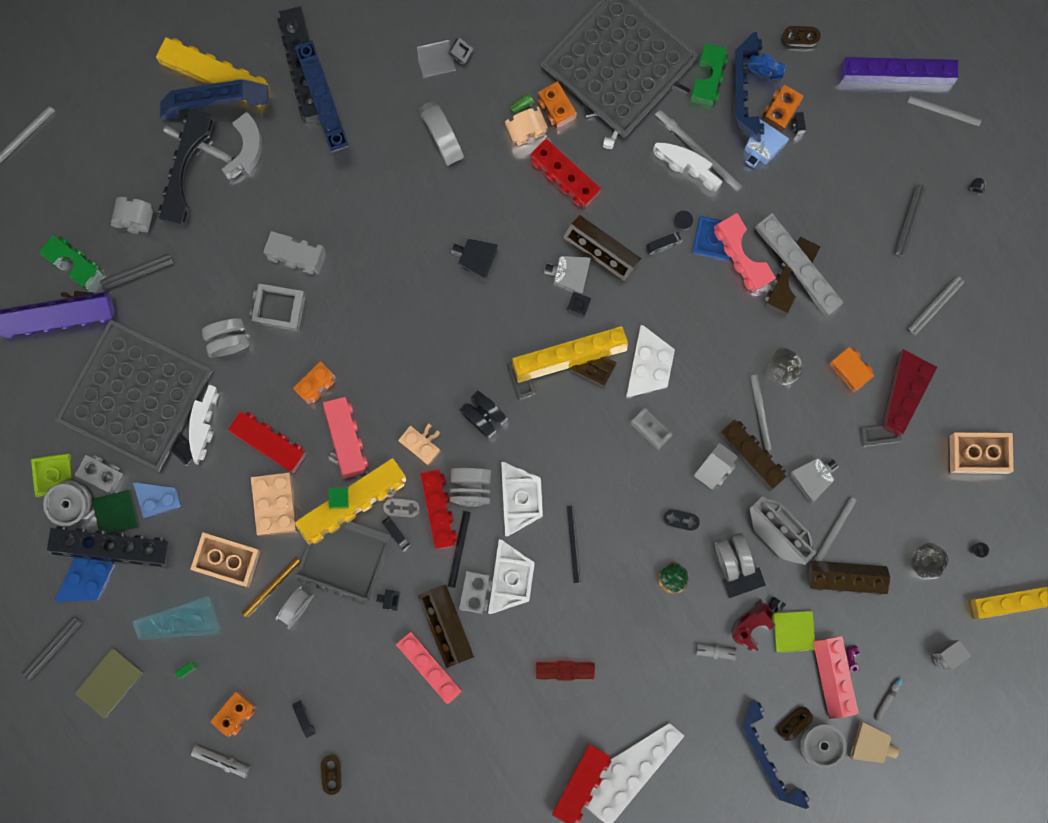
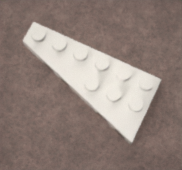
M668 723L610 759L612 762L608 770L602 771L600 775L602 781L597 789L593 788L590 793L593 798L588 807H585L604 823H613L683 739L684 735Z

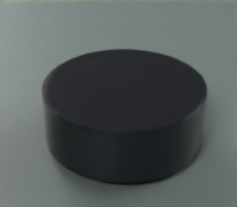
M688 211L678 212L674 218L676 228L683 231L688 230L693 224L692 214Z

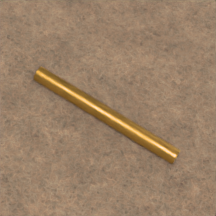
M295 557L241 613L247 618L301 561Z

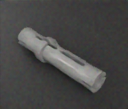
M197 744L191 753L192 757L225 769L224 772H232L243 778H246L250 766L234 761L235 758H227Z

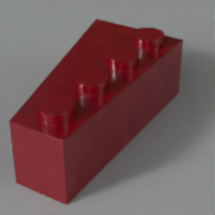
M904 349L898 354L897 366L894 372L882 428L899 437L904 434L938 368Z

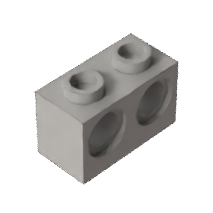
M94 454L91 457L85 455L75 476L113 494L123 476V473L119 472L120 468L111 463L108 466L103 464V459ZM95 464V471L89 474L88 466ZM111 472L113 475L112 480L105 482V475Z
M466 571L459 610L483 614V611H487L489 600L485 599L486 593L491 592L492 580H489V575ZM477 578L482 579L484 582L481 589L473 587V581ZM473 597L480 600L479 607L475 609L469 606V600Z

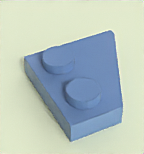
M133 483L144 519L182 507L176 488Z

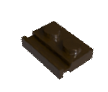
M603 356L600 359L590 360L578 366L574 365L571 367L570 372L605 388L617 362Z

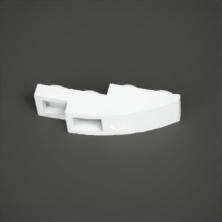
M656 143L654 145L653 151L655 156L660 160H666L669 163V167L675 172L683 173L687 168L689 174L694 178H700L703 181V185L709 190L717 191L723 181L709 171L712 163L704 157L677 145Z
M211 385L207 388L203 402L194 401L191 412L189 443L195 464H199L200 460H204L207 452L204 448L207 442L210 443L213 436L211 426L205 423L210 422L213 413L210 410L212 404L216 405L219 394L217 393V388Z

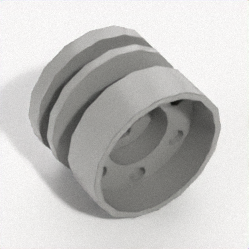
M477 468L451 469V483L459 484V488L450 489V493L459 494V496L450 497V503L468 507L490 504V498L482 497V495H489L490 491L482 489V485L491 484V470Z

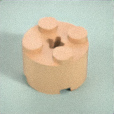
M536 107L535 111L533 108L514 115V120L511 122L509 119L505 121L514 144L517 143L518 147L528 143V140L532 137L539 139L545 136L548 129L539 107Z

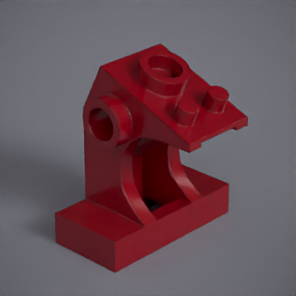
M762 599L755 603L753 609L736 621L732 630L733 640L739 645H747L749 651H752V649L759 650L757 647L758 643L751 636L754 628L766 626L770 630L776 626L773 612Z

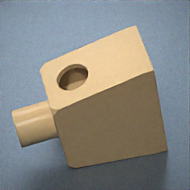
M859 722L849 758L884 763L886 756L897 759L899 747L890 745L891 736L866 723Z

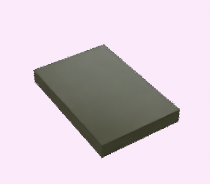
M112 648L75 692V695L103 718H106L143 672L115 648Z

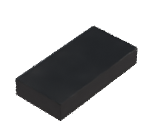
M180 433L171 451L187 466L193 461L189 441Z
M760 567L756 568L753 574L744 576L741 573L738 579L729 582L727 579L723 580L729 598L766 586Z

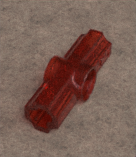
M574 661L536 662V679H557V681L595 679V663Z

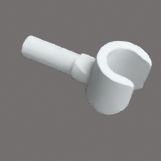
M614 130L611 138L605 137L603 148L612 149L614 147L615 139L618 135L616 130Z

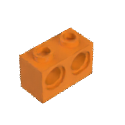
M786 85L781 90L777 89L772 97L775 99L772 106L768 104L763 112L766 115L763 121L783 132L804 96ZM782 97H789L791 102L785 103ZM778 112L782 118L776 119L772 113Z

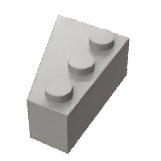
M272 231L263 251L267 260L278 263V261L284 262L285 266L291 269L301 268L303 269L302 272L309 275L314 273L319 275L327 254L322 245L318 244L315 247L309 245L307 241H298L290 236Z

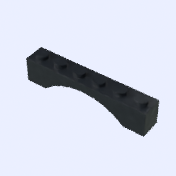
M189 109L188 114L184 116V130L180 132L178 137L179 148L175 150L173 155L174 166L170 168L168 173L169 184L168 187L164 188L163 197L165 198L163 205L161 204L158 209L159 219L163 222L185 227L189 213L183 185L185 168L194 150L210 137L215 119L210 114Z

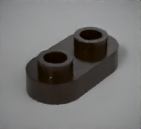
M789 26L782 35L783 42L786 45L797 47H813L818 44L821 37L820 31L812 26ZM793 35L795 39L791 40L788 36ZM807 36H812L813 40H808Z
M806 707L797 708L780 723L777 729L778 734L785 741L795 739L811 724L813 715Z
M328 755L321 762L322 788L328 795H335L342 788L341 761L335 755ZM329 761H333L335 763L334 768L328 767ZM330 781H334L336 783L335 788H331L329 786Z

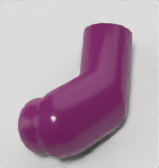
M856 645L849 646L846 649L849 670L852 673L859 671V666L854 656L860 654Z

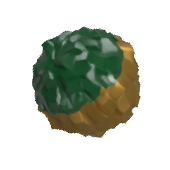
M670 562V565L663 568L657 574L660 576V586L668 593H679L687 588L689 574L687 569L683 568L680 563Z

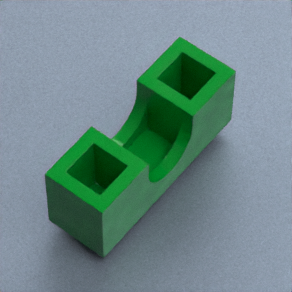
M708 43L704 44L699 66L707 68L711 72V77L706 80L696 78L691 102L712 106L714 101H718L720 90H717L718 83L722 84L724 72H721L722 66L727 65L729 55H726L727 48Z
M52 235L39 253L57 268L63 261L73 260L74 267L68 276L88 290L101 274L97 269L99 266L91 259L87 262L82 258L84 254L76 247L73 250L68 247L69 242L63 237L57 238Z

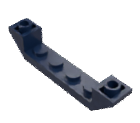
M753 32L735 50L736 119L739 128L755 141L761 142V135L765 134L764 123H760L759 116L749 117V109L745 107V102H749L748 90H745V85H748V73L745 74V68H748V59L752 55L759 56V50H763L762 39H758V33Z
M313 40L296 45L295 49L330 151L334 152L349 147Z
M241 79L171 90L160 102V119L179 118V110L240 100H246L250 106L269 104L268 86Z
M755 700L749 701L741 729L776 798L804 809L809 808L807 802L810 800L805 791L797 788L787 794L784 793L787 789L782 780L778 781L775 775L778 773L773 762L769 763L766 757L769 754L764 744L760 745L757 740L760 736L756 728H751L750 726L764 718L762 715L764 709L760 702L756 703Z

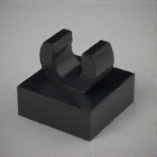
M386 589L385 595L377 594L376 602L383 603L382 609L397 611L400 592Z

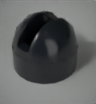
M976 178L971 183L970 190L975 193H985L986 182L982 178Z
M983 542L977 543L973 549L974 554L979 558L986 557L989 554L988 545ZM980 545L983 546L984 555H980Z
M772 597L769 603V608L771 611L774 610V613L781 612L786 606L784 602L775 597Z

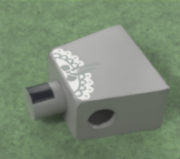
M560 256L558 265L546 263L544 274L555 276V286L571 293L576 292L583 295L591 258Z
M817 458L793 470L789 475L810 503H812L833 483L835 479L831 472L837 469L838 465L832 458L824 464Z

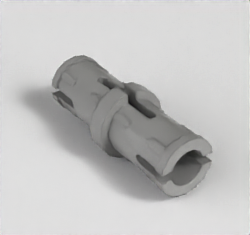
M697 644L698 649H704V651L696 650L697 656H709L717 660L718 658L734 661L736 659L735 655L728 653L736 654L737 648L720 647L719 644H715V646Z

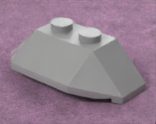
M762 496L750 508L754 531L781 559L805 565L816 554L809 531L782 503L766 499V497Z

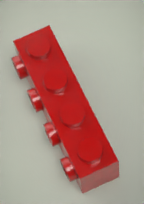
M545 138L530 154L531 164L538 170L541 168L545 172L546 178L551 182L555 181L559 185L558 188L565 195L568 193L573 197L572 201L578 207L582 206L586 209L601 193V188L548 139Z
M240 411L228 428V431L294 474L306 456L303 452L304 448L297 443L290 444L287 442L288 437L280 432L276 435L271 431V426L265 422L258 423L255 421L257 417L247 411L244 414Z
M439 469L420 473L435 550L455 547L454 542L457 541L456 531L451 529L450 524L454 522L452 511L447 509V504L450 503L448 492L444 493L443 485H446L444 473L440 474Z
M591 744L588 745L552 812V816L565 823L580 822L583 813H581L584 805L588 807L593 798L590 793L593 788L597 789L602 781V778H600L602 771H607L612 762L609 760V754Z

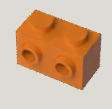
M558 81L538 92L537 103L541 109L546 110L548 114L546 117L551 125L554 124L556 129L576 118L577 112Z
M320 361L293 389L308 404L314 403L319 399L320 393L324 389L327 390L334 384L336 377Z
M236 691L210 723L225 736H236L242 729L241 723L244 720L248 721L254 715L253 709L256 706L239 691Z

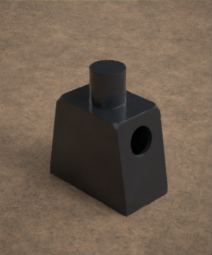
M468 239L465 247L454 243L451 254L460 257L458 262L460 268L485 282L498 251V245Z

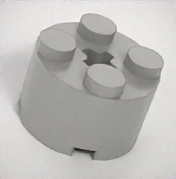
M117 197L111 226L116 228L125 227L128 228V232L138 234L139 231L148 232L154 207L142 200L133 198V201H126L127 197Z

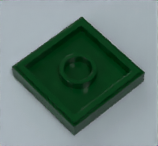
M130 490L92 499L99 531H105L111 535L139 527Z

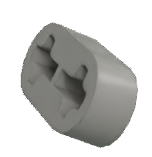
M388 499L383 505L385 513L392 517L414 518L420 513V506L414 500ZM394 502L395 506H400L401 508L400 510L395 509L393 513H390L387 506ZM410 504H413L417 510L413 511V514H409V511L403 510V507H410Z

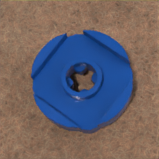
M762 54V56L752 55L748 63L751 72L763 78L765 75L771 76L770 80H782L787 66L772 60L773 57L769 54Z

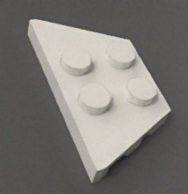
M643 325L640 326L627 398L668 387L675 349Z
M501 462L505 537L543 517L541 478Z
M500 539L498 542L488 614L529 602L535 563Z

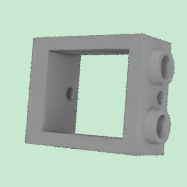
M258 284V289H254L253 300H255V304L250 309L249 318H252L251 321L257 325L299 332L306 294L304 291ZM264 291L295 296L290 322L259 317Z

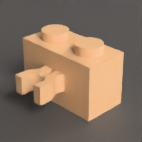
M430 424L426 426L422 435L410 426L398 441L430 467L441 453V450L431 443V440L437 438L440 432L437 430L434 435H430L426 439L429 434L428 431L432 427Z

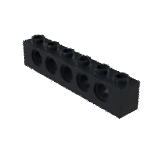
M299 6L279 11L278 25L280 29L284 30L285 34L281 36L284 47H288L289 53H286L288 65L292 64L293 71H290L292 82H296L297 85L294 92L296 99L300 100L302 105L298 107L300 116L305 118L306 123L320 120L314 102L311 104L306 103L307 98L312 96L308 85H301L306 78L303 69L297 67L300 61L296 50H293L295 45L310 41L302 8ZM292 27L298 28L294 33L289 32V29Z
M64 526L50 528L47 545L48 554L53 556L166 568L169 542L160 537H154V540L146 539L142 535L126 537L124 533L109 535L107 532L99 530L91 533L82 528H76L75 531L68 530ZM68 538L75 539V542L70 546L64 544ZM92 540L94 545L91 548L84 547L86 541ZM106 543L114 544L111 550L104 549ZM126 545L134 547L131 552H124L123 548ZM146 547L153 548V552L148 555L144 554L143 550Z

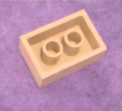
M953 433L949 435L950 473L1009 474L1014 472L1013 433Z
M282 473L251 477L257 535L261 537L298 532L295 525L297 516L292 474Z
M202 532L190 570L249 588L261 550Z

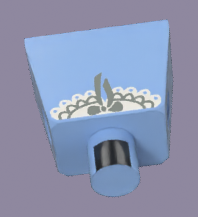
M761 119L760 123H764L765 134L761 135V142H757L750 137L745 147V151L750 154L745 162L755 168L759 161L768 164L785 147L789 138Z

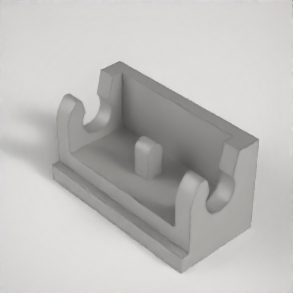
M646 408L631 421V425L658 450L673 435Z

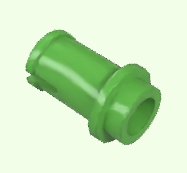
M529 93L527 95L523 94V97L510 105V108L516 115L529 106L532 107V104L535 102Z

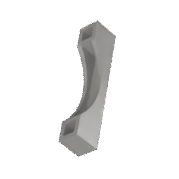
M773 213L754 227L764 241L784 260L797 276L824 316L831 314L844 303Z

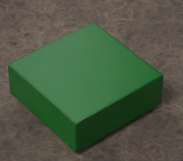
M328 488L329 509L349 508L348 488Z
M189 662L175 671V675L178 679H182L198 667L195 662Z

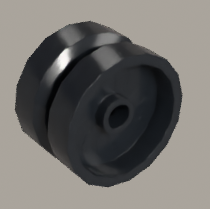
M477 390L471 396V401L477 408L469 403H465L459 411L476 429L490 439L496 433V429L490 420L494 424L502 426L508 418L491 399Z

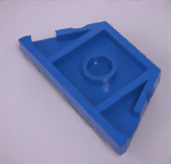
M86 541L84 547L91 548L94 545V541ZM74 558L54 601L99 600L115 564L113 562Z

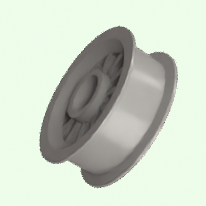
M300 585L283 605L275 620L280 619L288 625L287 629H290L308 607L314 594L309 595L302 590V585Z

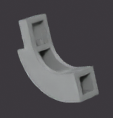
M432 101L418 108L419 114L429 128L447 166L464 158L458 141L439 105Z
M247 111L232 123L237 132L242 136L243 147L240 154L221 169L228 180L231 177H237L243 168L249 173L256 166L261 155V134L255 121Z

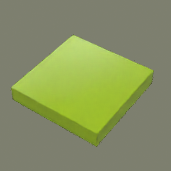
M71 454L31 459L35 497L45 496L50 488L65 480H73Z
M813 611L773 613L776 625L774 626L776 652L815 650L813 641H815Z

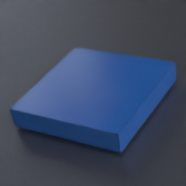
M704 216L699 217L692 254L726 261L730 260V257L724 250V244L721 240L717 239L714 233V226L723 220Z

